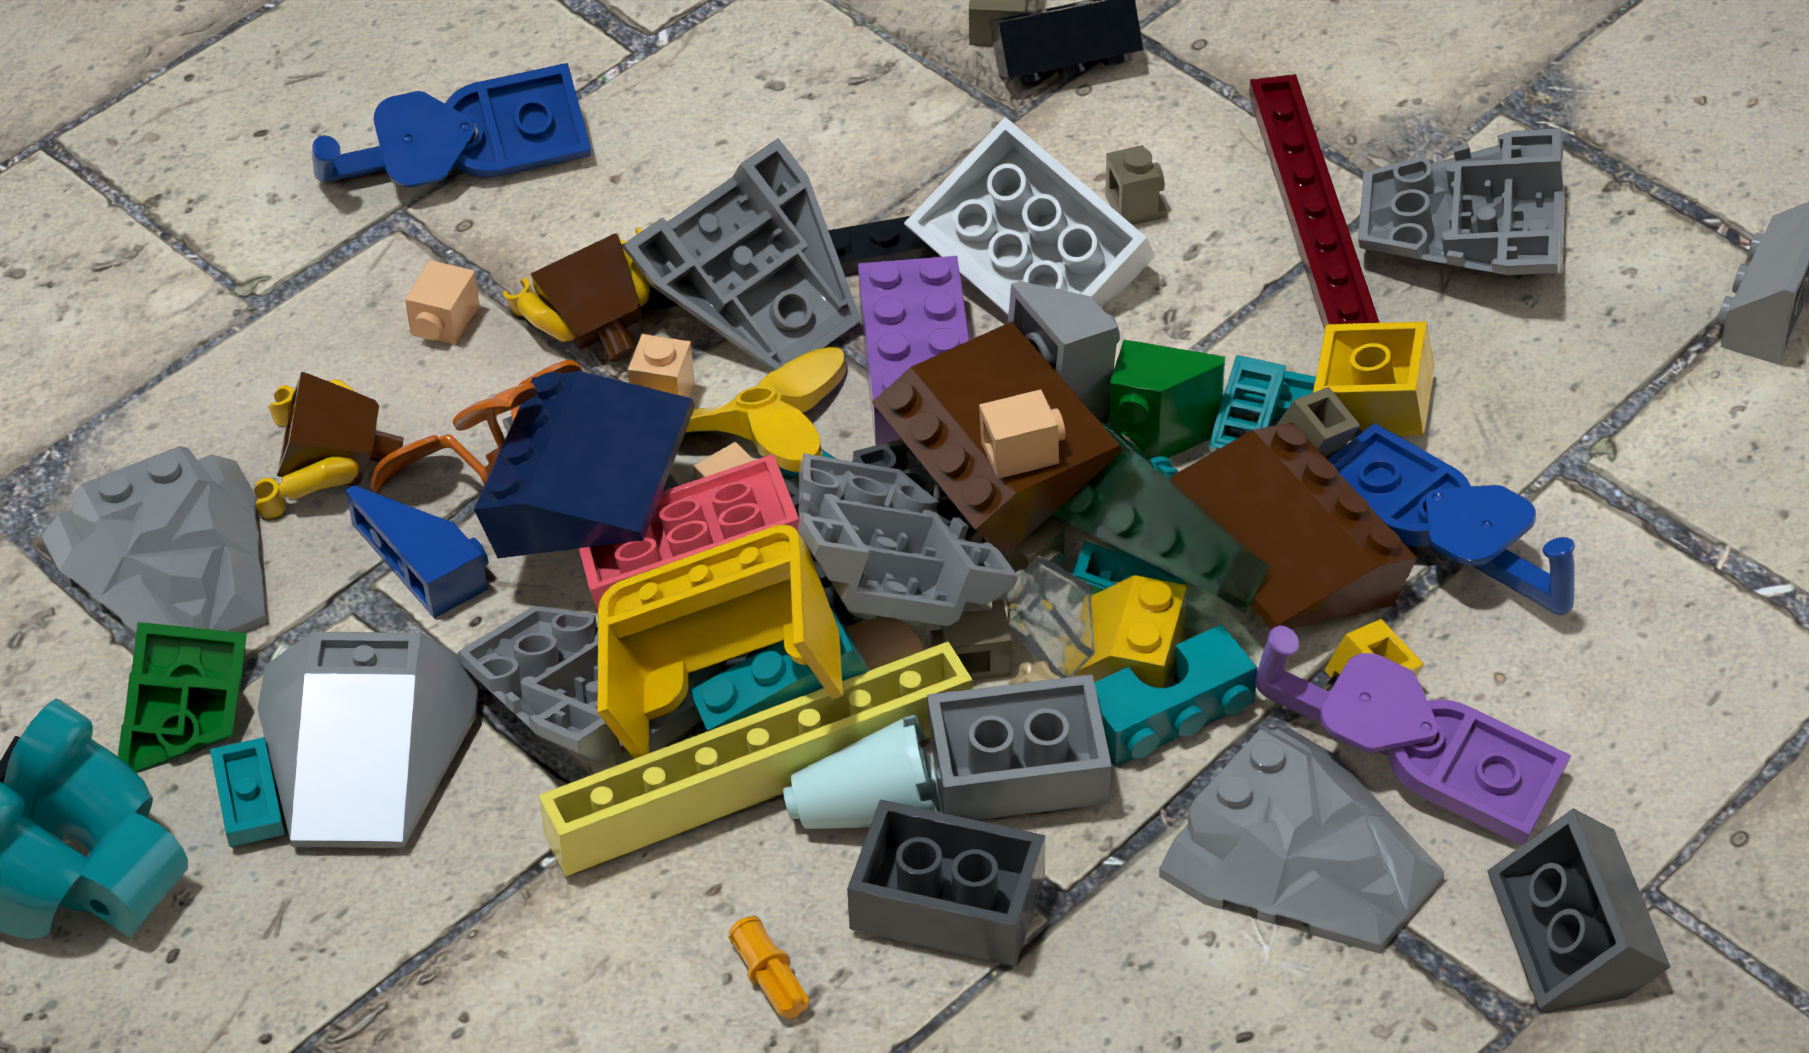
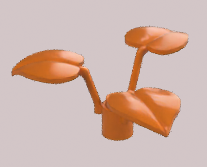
M565 360L553 364L525 379L518 386L506 389L496 394L493 398L470 405L454 417L453 425L459 431L467 430L487 420L498 448L485 456L489 463L486 467L452 435L447 434L440 437L431 435L407 444L383 458L376 465L371 480L373 492L377 493L379 488L390 477L408 465L444 448L453 449L479 474L485 485L505 440L497 421V415L511 410L512 420H514L520 405L536 394L537 390L534 384L530 383L533 377L549 372L561 374L582 371L580 365L573 360Z

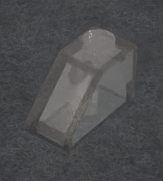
M1038 555L1024 571L1019 570L1016 572L1018 579L1014 589L1005 593L1008 625L1037 662L1045 661L1050 671L1061 678L1073 677L1095 654L1090 584Z

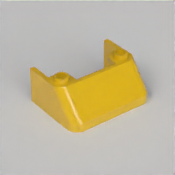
M776 525L626 578L612 585L603 594L598 606L597 713L634 759L649 754V720L673 712L686 697L689 686L688 673L783 640L784 648L790 658L798 664L808 665L832 700L843 696L839 629L808 546L798 531L790 525Z

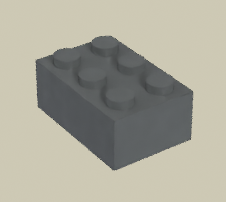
M880 799L847 887L849 929L1016 967L1045 878L1046 835Z

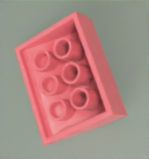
M774 454L662 491L643 541L579 548L589 590L597 612L603 594L612 585L621 580L776 525H790L798 531L799 517Z

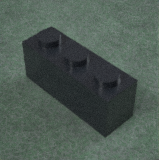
M1084 0L989 20L999 76L1013 78L1014 84H1025L1041 80L1042 71L1057 68L1059 75L1082 72L1087 70L1085 62L1103 59L1104 66L1131 61L1130 53L1144 50L1135 0Z

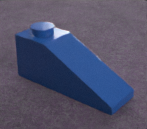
M355 485L345 490L352 525L433 618L488 590L484 568L489 564L487 554L476 538L468 539L455 523Z

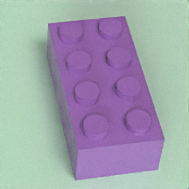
M957 256L858 263L860 312L875 445L901 438L874 406L872 401L911 366L969 341Z

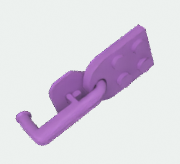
M1286 626L1274 627L1269 632L1268 641L1264 647L1255 678V685L1262 695L1322 724L1331 736L1363 752H1380L1387 755L1397 778L1416 795L1520 846L1528 841L1571 757L1570 754L1465 704L1450 700L1427 701L1416 675L1410 669L1377 654L1363 653L1352 657L1345 665L1331 691H1326L1283 670L1287 657L1294 655L1299 648V639L1296 633Z

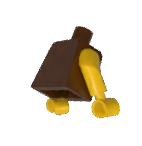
M640 227L635 228L636 235L642 232ZM614 233L532 272L533 288L527 278H522L520 283L524 288L523 291L517 295H510L505 290L502 294L515 315L524 316L533 326L561 342L572 340L579 349L586 348L600 341L609 361L616 362L630 356L636 350L627 327L638 323L642 319L641 307L650 299L651 284L622 248L623 244L627 241L621 240L619 234Z
M301 372L295 390L287 385L278 387L274 393L276 402H272L268 407L274 423L279 426H285L277 476L283 478L280 484L272 478H262L257 481L254 487V492L258 498L255 507L262 518L274 519L285 511L287 507L286 497L296 500L322 489L341 485L356 486L361 483L369 461L380 462L390 453L403 447L404 438L376 430L379 404L376 400L357 393L340 379L326 381L309 373Z

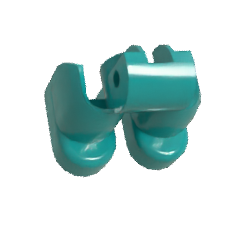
M57 698L49 702L28 725L12 751L4 782H0V932L24 939L44 937L51 931L53 917L58 906L61 905L73 911L91 912L131 938L188 870V858L183 847L171 833L160 824L148 819L153 797L145 781L126 762L92 739L93 725L86 716ZM74 838L83 844L90 853L84 856L62 841Z

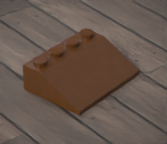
M1012 321L911 366L872 401L874 406L973 528L985 540L996 547L1004 557L1124 451ZM1041 389L1050 409L1058 408L1064 422L1065 440L1058 441L1059 464L997 479L981 444L979 404Z
M1293 422L1254 429L1156 484L1152 492L1271 630L1277 626H1286L1294 629L1394 606L1417 560V557L1400 540L1398 534L1386 525L1368 505V502L1340 475L1336 467L1306 438L1304 432L1297 428Z

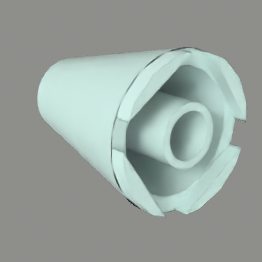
M917 716L904 717L792 774V786L783 788L785 804L790 819H800L805 829L870 828L880 799L942 813L931 756L927 757L924 747L919 748L918 742L926 739Z

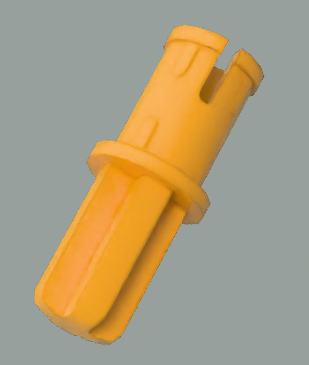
M748 916L737 921L730 928L728 939L748 966V979L753 985L761 986L778 1015L785 1016L789 1020L797 1018L800 1012L808 1008L809 997L789 968L791 964L789 955L784 950L776 947L763 927L762 921L757 916Z

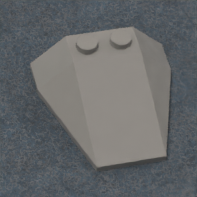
M779 138L743 161L733 177L669 221L666 222L663 217L622 246L652 287L772 371L815 349L826 348L861 322L809 176Z

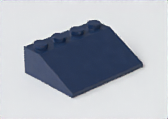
M582 371L561 374L549 372L533 377L530 383L534 384L537 390L536 394L520 405L474 508L497 558L643 541L696 407L692 398Z

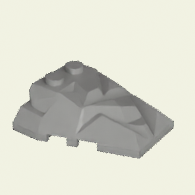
M1562 128L1511 131L1497 135L1498 145L1470 153V147L1467 143L1453 147L1454 158L1431 164L1424 156L1364 172L1358 233L1359 248L1503 275L1563 272L1565 197Z
M178 446L82 483L75 492L72 509L58 514L41 536L44 547L61 579L71 587L77 584L90 594L93 605L103 613L109 609L122 620L124 630L134 638H136L137 622L247 633L267 624L263 573L259 557L261 546L256 521V514H258L255 507L256 496L235 460L212 454L197 460L189 448Z
M803 453L799 465L798 532L851 614L867 620L877 619L878 616L896 618L914 627H925L927 623L950 626L959 621L966 602L986 605L1014 589L1018 575L1002 553L989 542L980 544L966 541L964 538L969 526L960 518H952L950 526L944 523L938 514L935 513L939 501L899 469Z
M532 606L458 651L460 664L539 737L609 768L634 759L597 713L598 627L595 614ZM727 660L688 673V692L680 706L671 713L649 720V753L671 743L678 736L698 724L701 716L690 694V690L722 673Z
M1276 728L1273 733L1266 729H1259L1194 799L1188 813V824L1173 840L1159 868V877L1204 905L1223 909L1225 901L1246 906L1257 910V920L1275 924L1278 915L1309 924V934L1380 954L1443 881L1444 871L1334 753L1291 728Z

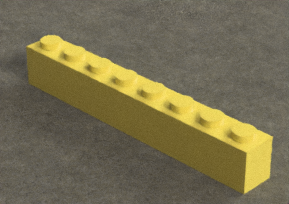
M948 641L842 681V697L832 700L825 688L538 795L545 838L565 877L784 794L783 788L792 786V774L904 717L916 715L923 729L925 739L931 738L927 695L972 689V678Z

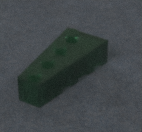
M1101 421L1100 423L1124 451L1054 512L1052 516L1080 534L1245 614L1270 565L1225 525L1212 516L1196 499L1185 492L1132 442Z

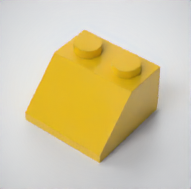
M1427 321L1326 324L1313 393L1329 387L1360 424L1359 429L1362 431L1376 423L1399 437L1424 436L1435 368Z
M1134 575L1081 600L1058 676L1067 678L1092 674L1094 682L1124 668L1130 667L1138 679L1146 685L1156 688H1167L1175 664V645L1181 643L1185 630L1187 585Z

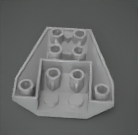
M311 632L265 665L258 712L292 847H405L476 719L481 682L460 664L459 655L422 633Z

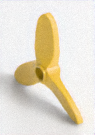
M827 347L805 353L770 372L756 387L741 391L733 400L719 406L694 409L686 432L717 430L743 437L746 440L753 441L758 453L763 457L774 454L778 467L792 472H799L803 453L822 456L823 454L819 434L813 423L803 413L813 408L845 375L846 360L842 349Z

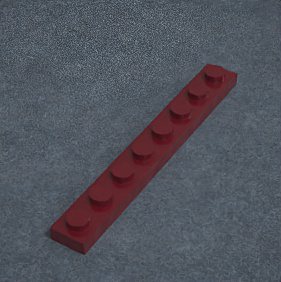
M1291 74L1250 79L1249 96L1324 328L1326 324L1380 323L1297 75Z

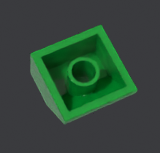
M1123 339L1110 381L1109 430L1129 437L1141 450L1137 459L1144 461L1155 457L1170 458L1210 440L1223 399L1225 356Z

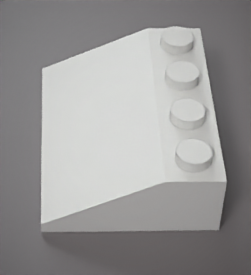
M1006 117L1001 120L904 223L908 229L940 257L957 256L960 274L1007 315L1009 314L1012 283L1023 281L1091 296L1102 308L1119 295L1155 258L1148 238Z

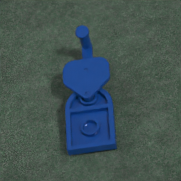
M568 63L475 82L457 90L449 97L446 103L423 91L388 97L378 104L374 112V126L379 146L340 154L339 143L334 138L326 135L317 137L312 144L314 176L320 182L327 183L386 170L389 178L394 183L403 187H416L442 181L448 176L453 166L473 176L490 178L591 156V146Z
M1376 423L1327 459L1336 467L1337 471L1351 487L1368 502V505L1386 525L1398 534L1400 540L1405 545H1431L1435 550L1454 561L1473 566L1554 614L1565 615L1572 610L1575 600V564L1573 556L1575 543L1572 539L1559 537L1550 540L1543 546V554L1549 558L1550 574L1507 550L1509 546L1526 534L1535 524L1536 511L1533 504L1527 499L1500 485L1471 486L1468 479L1453 466Z

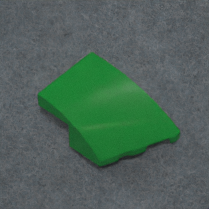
M137 622L132 670L129 674L118 757L136 772L233 736L247 633Z

